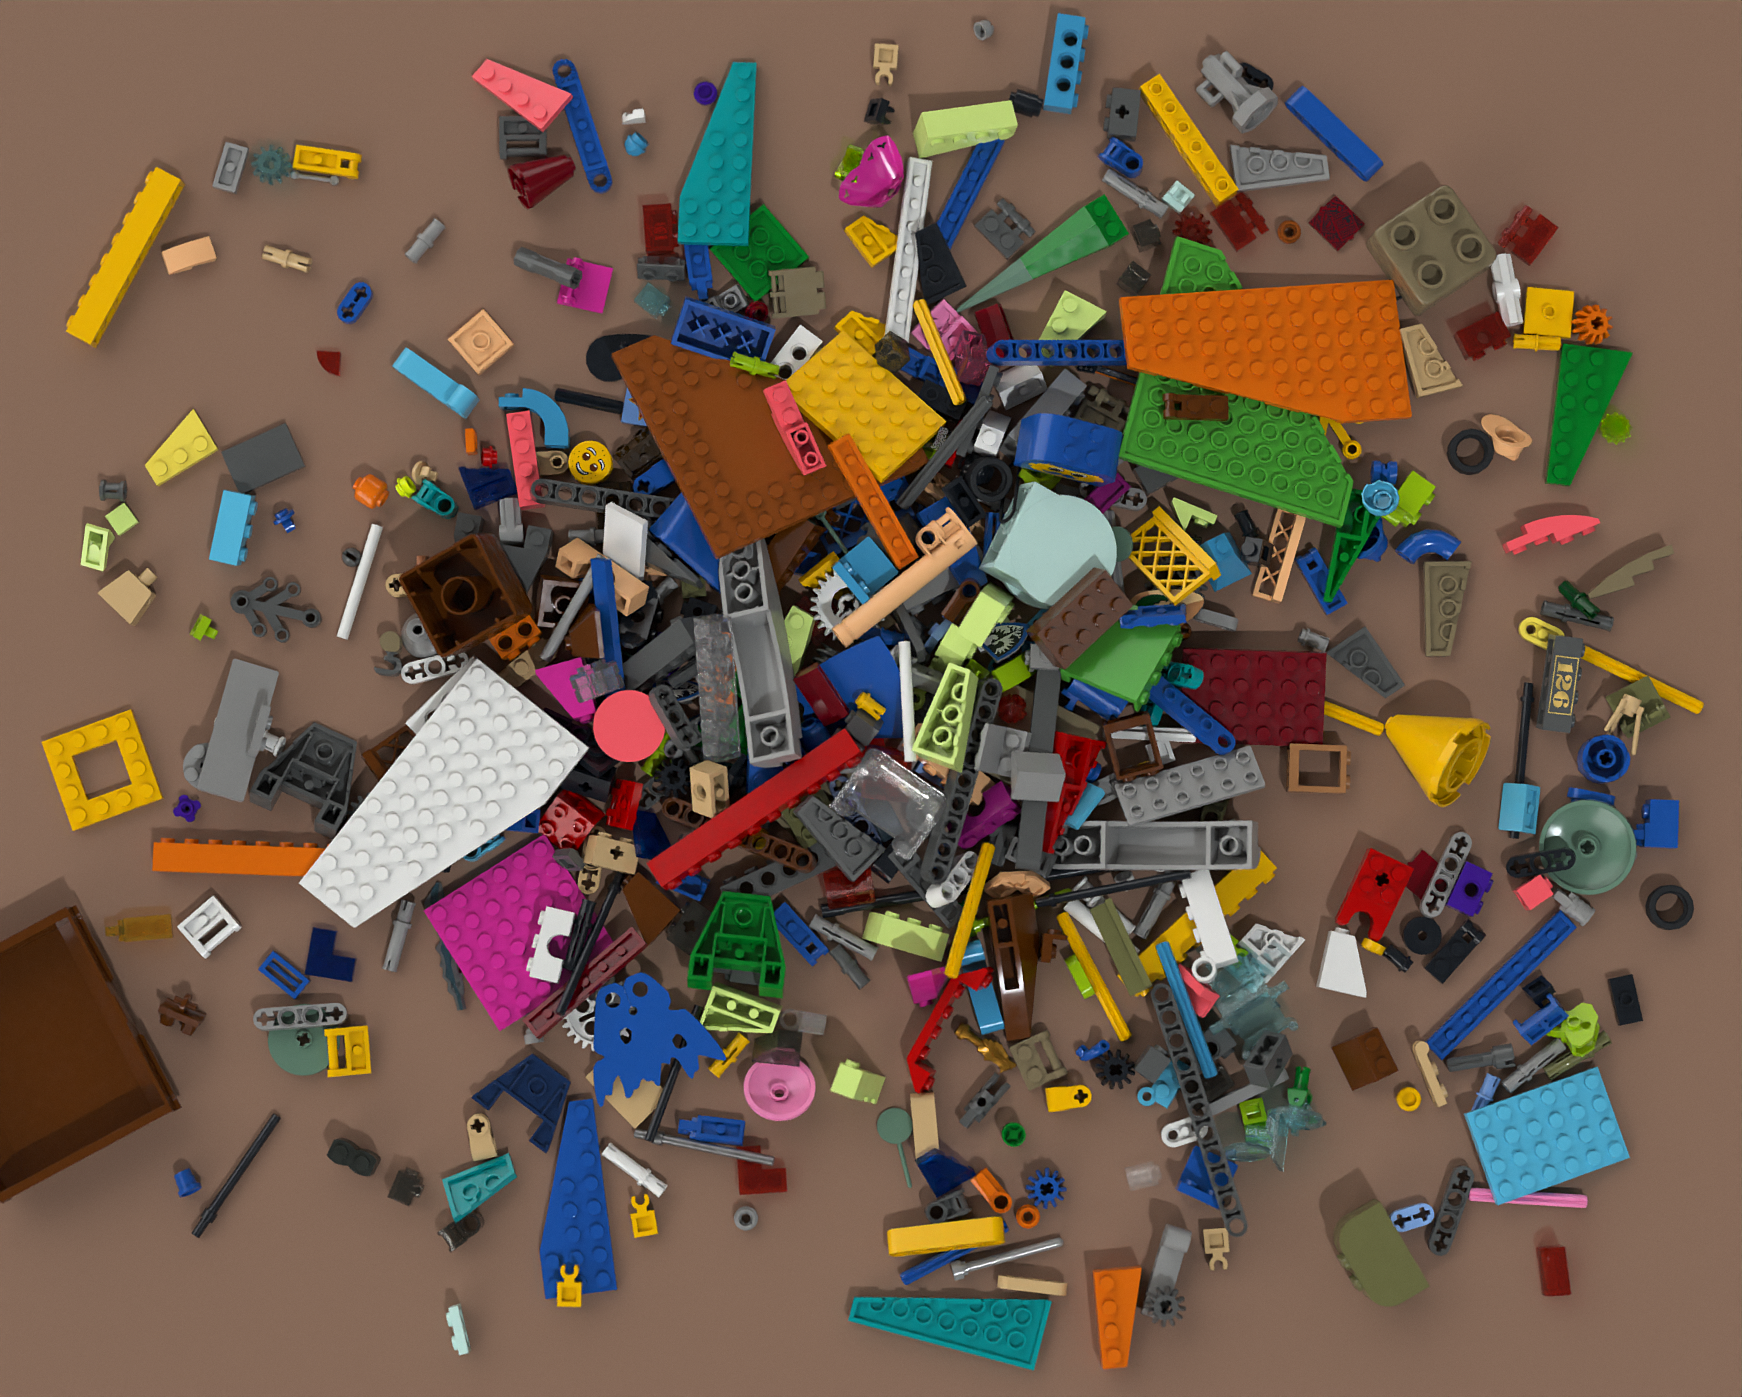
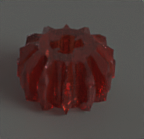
M1191 212L1189 218L1182 214V221H1175L1174 225L1177 228L1173 229L1172 234L1200 244H1209L1210 238L1208 235H1211L1213 230L1206 228L1210 225L1209 220L1202 222L1203 214H1200L1197 219L1195 218V213ZM1195 228V234L1193 236L1188 235L1189 230Z

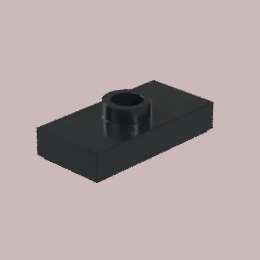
M1633 974L1608 979L1618 1026L1643 1021Z

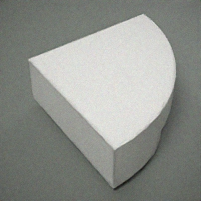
M635 109L631 114L625 112L622 115V123H646L644 109Z

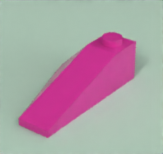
M946 966L907 976L914 1004L919 1003L920 1007L934 1004L933 999L938 998L949 979L944 974Z

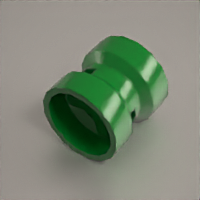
M1009 1122L1002 1128L1001 1136L1008 1146L1017 1147L1025 1141L1026 1132L1019 1123Z

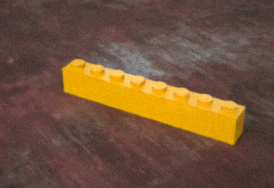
M158 167L147 175L145 188L136 195L133 210L124 217L122 230L113 237L111 242L113 246L110 252L102 257L100 262L101 268L98 274H94L90 279V288L87 294L81 296L76 314L71 315L66 324V332L94 348L100 342L185 186L181 179Z
M1262 851L1256 869L1230 870L1214 885L1224 917L1227 914L1231 917L1241 908L1238 904L1244 898L1247 900L1251 899L1258 892L1256 887L1261 882L1267 884L1275 876L1273 871L1277 867ZM1187 911L1138 955L1151 984L1157 978L1161 981L1166 977L1156 950L1157 944L1164 941L1169 942L1177 965L1188 957L1186 952L1192 946L1196 949L1202 944V942L1197 943L1193 929L1197 928L1194 919L1189 920ZM1118 973L1116 975L1117 978L1124 984L1120 974ZM1153 987L1146 989L1134 996L1138 997L1139 995H1141L1142 997H1144L1153 989Z

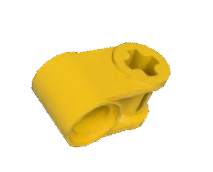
M1084 1085L1045 1088L1048 1112L1087 1106L1092 1097L1089 1088ZM1079 1089H1082L1083 1093L1088 1094V1097L1084 1098L1082 1103H1079L1078 1099H1074V1095L1078 1094Z

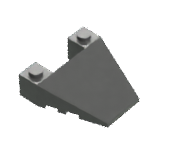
M458 512L454 531L455 543L470 534L482 533L485 521L483 517ZM528 525L524 548L500 544L526 594L550 556L554 535L551 529Z
M314 722L293 741L289 748L284 752L282 751L268 767L260 771L249 791L250 802L272 811L279 796L284 792L321 810L314 821V831L333 840L347 821L357 741Z

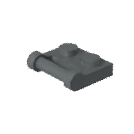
M499 116L500 160H507L508 157L547 158V129L544 132L540 131L522 116ZM507 141H539V147L507 148Z

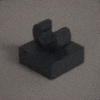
M883 98L871 99L864 122L871 125L891 124V121L885 118L886 112L894 113L895 111L889 106L890 101Z
M1542 975L1522 988L1525 995L1540 1008L1544 1007L1542 1001L1547 998L1546 995L1551 993L1553 996L1556 992L1552 984Z

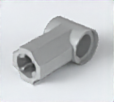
M518 498L500 499V544H525V530L521 520V508L519 507Z

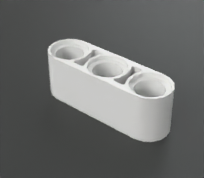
M968 851L954 857L947 880L941 884H931L926 892V900L931 907L938 908L956 900L972 879L978 855L975 852Z

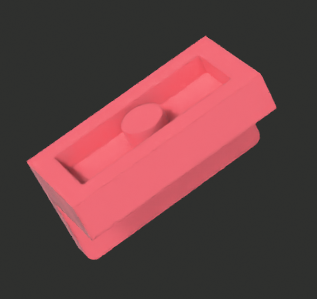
M1179 964L1178 968L1193 1008L1200 1017L1204 1018L1220 995L1208 983L1197 981L1192 973V969Z

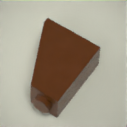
M637 872L636 875L630 874L623 881L625 887L622 890L641 935L647 945L650 946L682 910L646 877Z

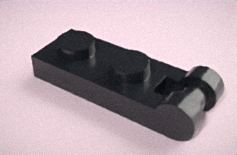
M1469 918L1424 967L1441 984L1448 979L1486 936L1482 930L1478 931L1473 926L1474 923ZM1465 933L1472 937L1468 943L1462 938Z

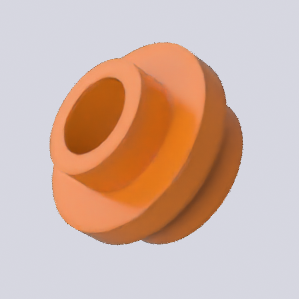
M1025 1204L1017 1210L1016 1220L1023 1228H1033L1040 1220V1213L1035 1206ZM1025 1212L1032 1213L1031 1220L1026 1221L1023 1218Z

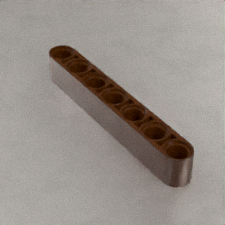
M668 798L662 804V812L667 818L693 830L698 829L712 819L701 814V819L698 823H691V817L696 813L693 811L692 804L678 798ZM678 804L680 807L679 812L675 815H670V808ZM761 831L753 836L747 835L741 839L742 843L737 846L805 874L812 872L817 864L816 858L808 850ZM759 839H765L766 845L764 848L756 849V842ZM782 847H787V855L783 858H778L777 851ZM809 856V863L804 867H800V858Z

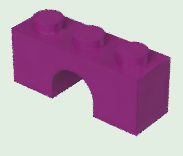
M1000 781L982 793L986 805L980 815L974 817L967 811L958 845L964 850L974 846L979 840L988 834H992L998 827L1007 821H1011L1021 812L1018 800L1011 799V788L1004 782ZM949 822V824L947 825V828H948L949 831H950V829H951V823H950V822Z

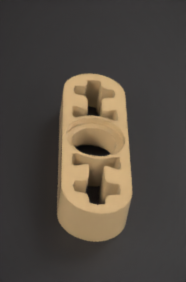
M595 826L584 840L582 852L583 860L589 835L594 834L595 830H599V832L606 833L605 829H603L602 827ZM586 864L583 870L579 871L578 888L585 894H593L600 887L603 868L598 866L590 867ZM584 868L590 871L598 870L597 876L592 874V881L595 882V887H590V890H586V886L582 885L583 880L586 881L589 874L583 873Z
M998 1275L997 1287L1066 1296L1068 1283Z

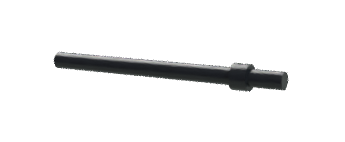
M694 1005L691 1012L698 1021L703 1007ZM683 1037L678 1047L679 1049L687 1046V1042ZM674 1058L644 1139L646 1141L654 1142L682 1067L677 1058Z
M275 1113L272 1114L209 1208H205L200 1215L202 1218L192 1231L194 1236L200 1238L209 1223L214 1222L218 1216L216 1213L281 1120V1117Z

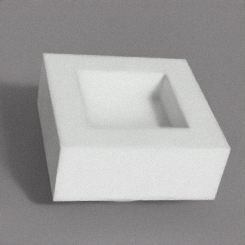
M1157 741L1162 764L1175 761L1170 742ZM1151 744L1145 745L1150 761H1154Z

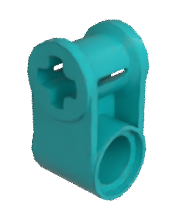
M424 479L422 487L416 496L413 495L411 499L442 518H453L458 512L457 502L440 488ZM446 501L451 502V509L448 512H441V505Z

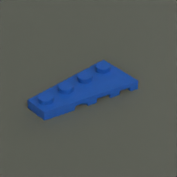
M945 496L916 514L922 526L925 527L932 520L936 521L946 513L945 509L947 507L951 508L957 516L958 514ZM948 520L947 522H945V523L942 525V527H944L945 525H947V524L950 522V520ZM927 532V534L929 535L930 539H931L932 542H933V536H932V534L929 533V532ZM976 546L949 566L959 585L967 578L976 579L980 586L988 582L985 572L979 569L981 561ZM971 584L963 587L966 595L976 590L975 586Z

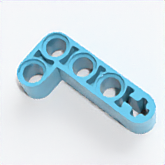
M406 347L392 365L399 373L465 419L480 400L462 384L459 385Z

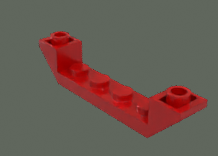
M992 967L962 973L957 978L950 979L906 1058L914 1090L918 1094L926 1090L929 1091L936 1080L933 1077L936 1070L921 1060L924 1061L931 1051L929 1045L942 1032L943 1028L940 1026L943 1020H947L954 1010L952 1004L955 999H959L964 993L966 987L963 985L965 984L975 991L982 990L983 988L986 989L993 979L991 974L994 969Z

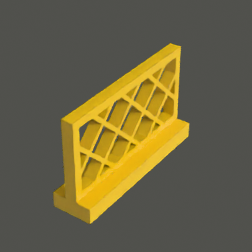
M1159 506L1152 511L1154 516L1131 534L1133 543H1140L1139 551H1132L1128 559L1176 606L1210 578L1215 581L1221 576L1216 562ZM1156 526L1159 529L1158 536L1146 537L1147 531L1152 527ZM1145 542H1157L1156 550L1144 551ZM1161 542H1171L1173 544L1172 551H1160ZM1175 556H1185L1187 558L1186 565H1174ZM1143 557H1154L1153 565H1143ZM1159 557H1171L1170 565H1158ZM1157 571H1169L1167 580H1157ZM1173 571H1185L1184 579L1172 580ZM1189 571H1200L1202 573L1197 579H1188ZM1171 585H1183L1182 591L1173 596L1170 593Z

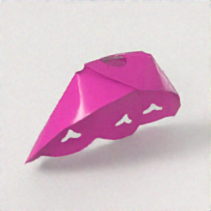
M889 136L879 137L868 145L862 155L860 165L853 169L840 185L839 199L854 206L880 208L898 193L904 177L903 162L896 144ZM886 142L885 148L877 147L878 145H883V143ZM872 152L873 159L868 161V158L871 157ZM856 176H858L857 183H851V181L854 180ZM847 189L849 196L844 198V196L846 195L845 190ZM892 189H895V191L892 193L893 195L888 196V192Z

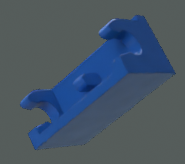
M697 874L694 876L688 875L682 880L683 883L673 890L701 902L710 880Z
M1551 993L1546 995L1550 1002L1522 1024L1517 1019L1512 1022L1520 1035L1530 1045H1533L1569 1016Z

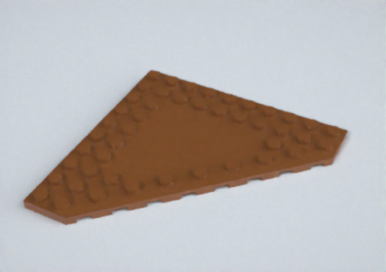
M656 335L612 353V359L716 559L856 498L827 446L833 440L803 413H801V416L811 430L826 467L804 476L792 458L771 416V408L763 393L764 389L783 382L785 379L779 377L773 379L759 374L750 375L749 371L730 367L729 360L714 359L672 345L671 340ZM921 447L882 484L876 478L875 480L879 487L924 468L929 459Z

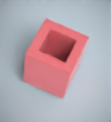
M1539 874L1520 885L1513 892L1527 911L1532 910L1552 896L1553 892L1551 889L1553 886L1546 876L1542 877Z

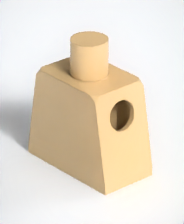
M149 568L139 577L128 570L100 590L98 594L130 625L135 626L156 597V594L149 586L158 577Z

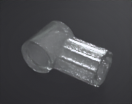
M786 1009L780 1013L779 1023L786 1030L824 1036L827 1015ZM788 1012L796 1016V1023L793 1026L784 1024L783 1018Z

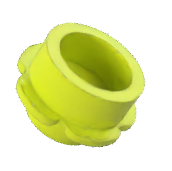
M408 476L397 478L398 484L395 485V488L399 495L411 498L412 494L417 491L414 482Z

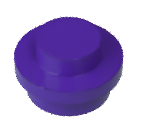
M710 82L699 83L694 89L695 100L701 105L712 104L717 98L716 87Z

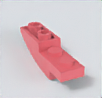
M786 380L764 389L763 393L771 408V416L802 474L805 476L826 467L807 422H804Z
M1560 515L1535 520L1520 527L1523 536L1506 542L1502 546L1506 554L1513 552L1516 555L1527 550L1526 545L1534 542L1535 546L1548 541L1547 536L1550 537L1552 544L1560 542L1563 545L1573 541V535L1581 532L1582 536L1596 531L1594 526L1600 524L1598 518L1581 515Z

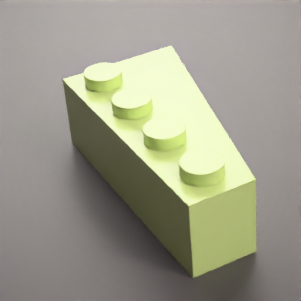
M952 663L948 664L912 747V751L920 758L960 773L963 770L978 677L971 670Z

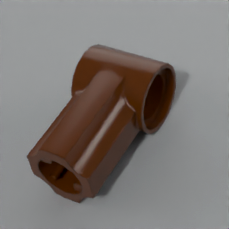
M973 578L964 579L941 614L950 622L958 625L980 594L981 586L979 582ZM967 584L974 585L976 593L968 596L964 593L963 587Z

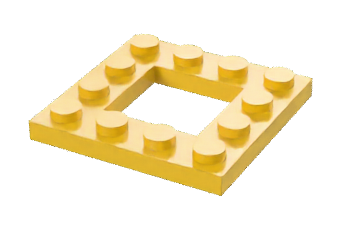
M131 709L42 741L72 831H77L164 799L134 712ZM117 741L132 784L89 800L74 756Z

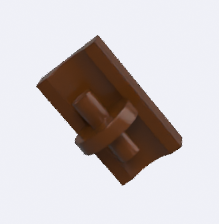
M186 993L184 998L175 996L174 1000L166 998L165 1002L158 1009V1012L161 1013L160 1024L172 1027L177 1019L183 1022L180 1031L189 1036L205 1020L206 1013L196 1010L198 1005L191 1002L192 995Z

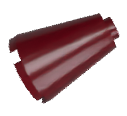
M565 155L513 164L508 168V175L513 190L517 189L521 195L518 196L519 201L524 208L530 209L574 176L576 166L571 157L567 158Z

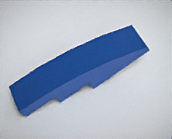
M906 345L902 346L893 367L922 382H925L927 379L947 389L934 358L925 356ZM954 368L966 398L969 399L968 403L974 406L983 383Z

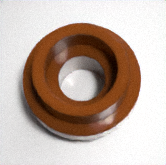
M1286 220L1278 227V238L1286 244L1295 243L1301 235V228L1295 221ZM1291 229L1293 231V235L1287 236L1285 234V230Z

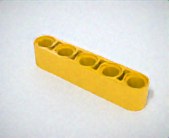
M987 1217L891 1229L887 1231L889 1256L900 1257L1000 1245L1005 1243L1003 1218Z

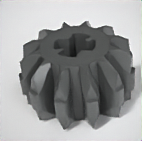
M1165 1285L1164 1293H1162L1159 1287H1156L1157 1296L1151 1292L1148 1293L1153 1302L1146 1301L1145 1306L1153 1308L1148 1310L1146 1315L1152 1316L1155 1314L1152 1318L1154 1324L1161 1318L1162 1327L1166 1326L1167 1319L1174 1326V1316L1179 1320L1183 1318L1181 1314L1177 1313L1178 1310L1186 1311L1185 1306L1178 1305L1185 1299L1183 1296L1175 1298L1179 1293L1177 1289H1174L1169 1294L1170 1287L1168 1285ZM1166 1300H1169L1171 1309L1169 1311L1165 1309L1164 1312H1161L1162 1307L1160 1303L1162 1301L1166 1303Z

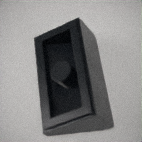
M957 476L941 488L966 528H969L987 515L962 476Z

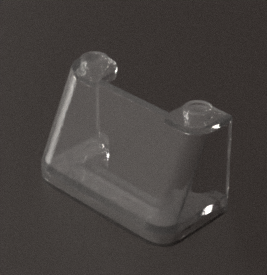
M869 749L829 807L841 816H851L855 811L892 836L894 838L892 841L894 852L909 861L938 822L947 806V799L938 790L877 749Z

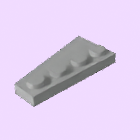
M1230 145L1234 183L1239 189L1238 192L1329 181L1330 179L1326 155L1300 152L1290 153L1283 152L1282 150L1272 151L1255 147L1246 148Z

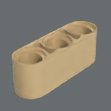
M934 1091L919 1094L910 1093L916 1163L940 1161Z

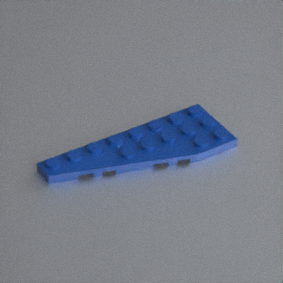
M593 1098L570 1101L568 1104L540 1247L546 1299L557 1298V1282L564 1281L560 1273L563 1264H566V1272L568 1274H573L574 1265H579L580 1271L575 1281H582V1294L618 1289Z

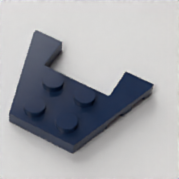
M532 1053L475 1093L471 1098L489 1111L503 1091L508 1093L543 1120L529 1141L544 1153H547L571 1081Z

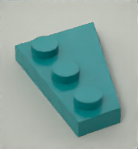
M509 1153L442 1179L452 1217L456 1223L517 1178Z

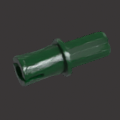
M1563 581L1559 585V592L1571 602L1573 608L1581 611L1588 620H1592L1598 615L1600 609L1586 597L1584 592L1578 591L1569 581Z

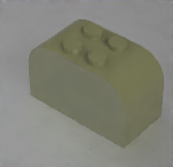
M1372 1199L1338 1221L1333 1233L1334 1244L1340 1253L1336 1257L1343 1268L1350 1270L1352 1275L1349 1276V1279L1359 1292L1362 1291L1366 1297L1381 1306L1392 1307L1401 1304L1429 1287L1427 1280L1380 1201Z

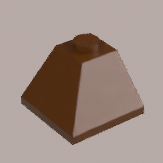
M590 602L572 622L567 631L568 636H564L565 649L570 650L573 657L604 658L600 611L593 602Z

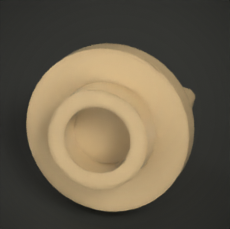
M419 461L412 469V477L416 484L423 485L422 481L424 479L436 482L438 472L431 471L432 468L426 462Z

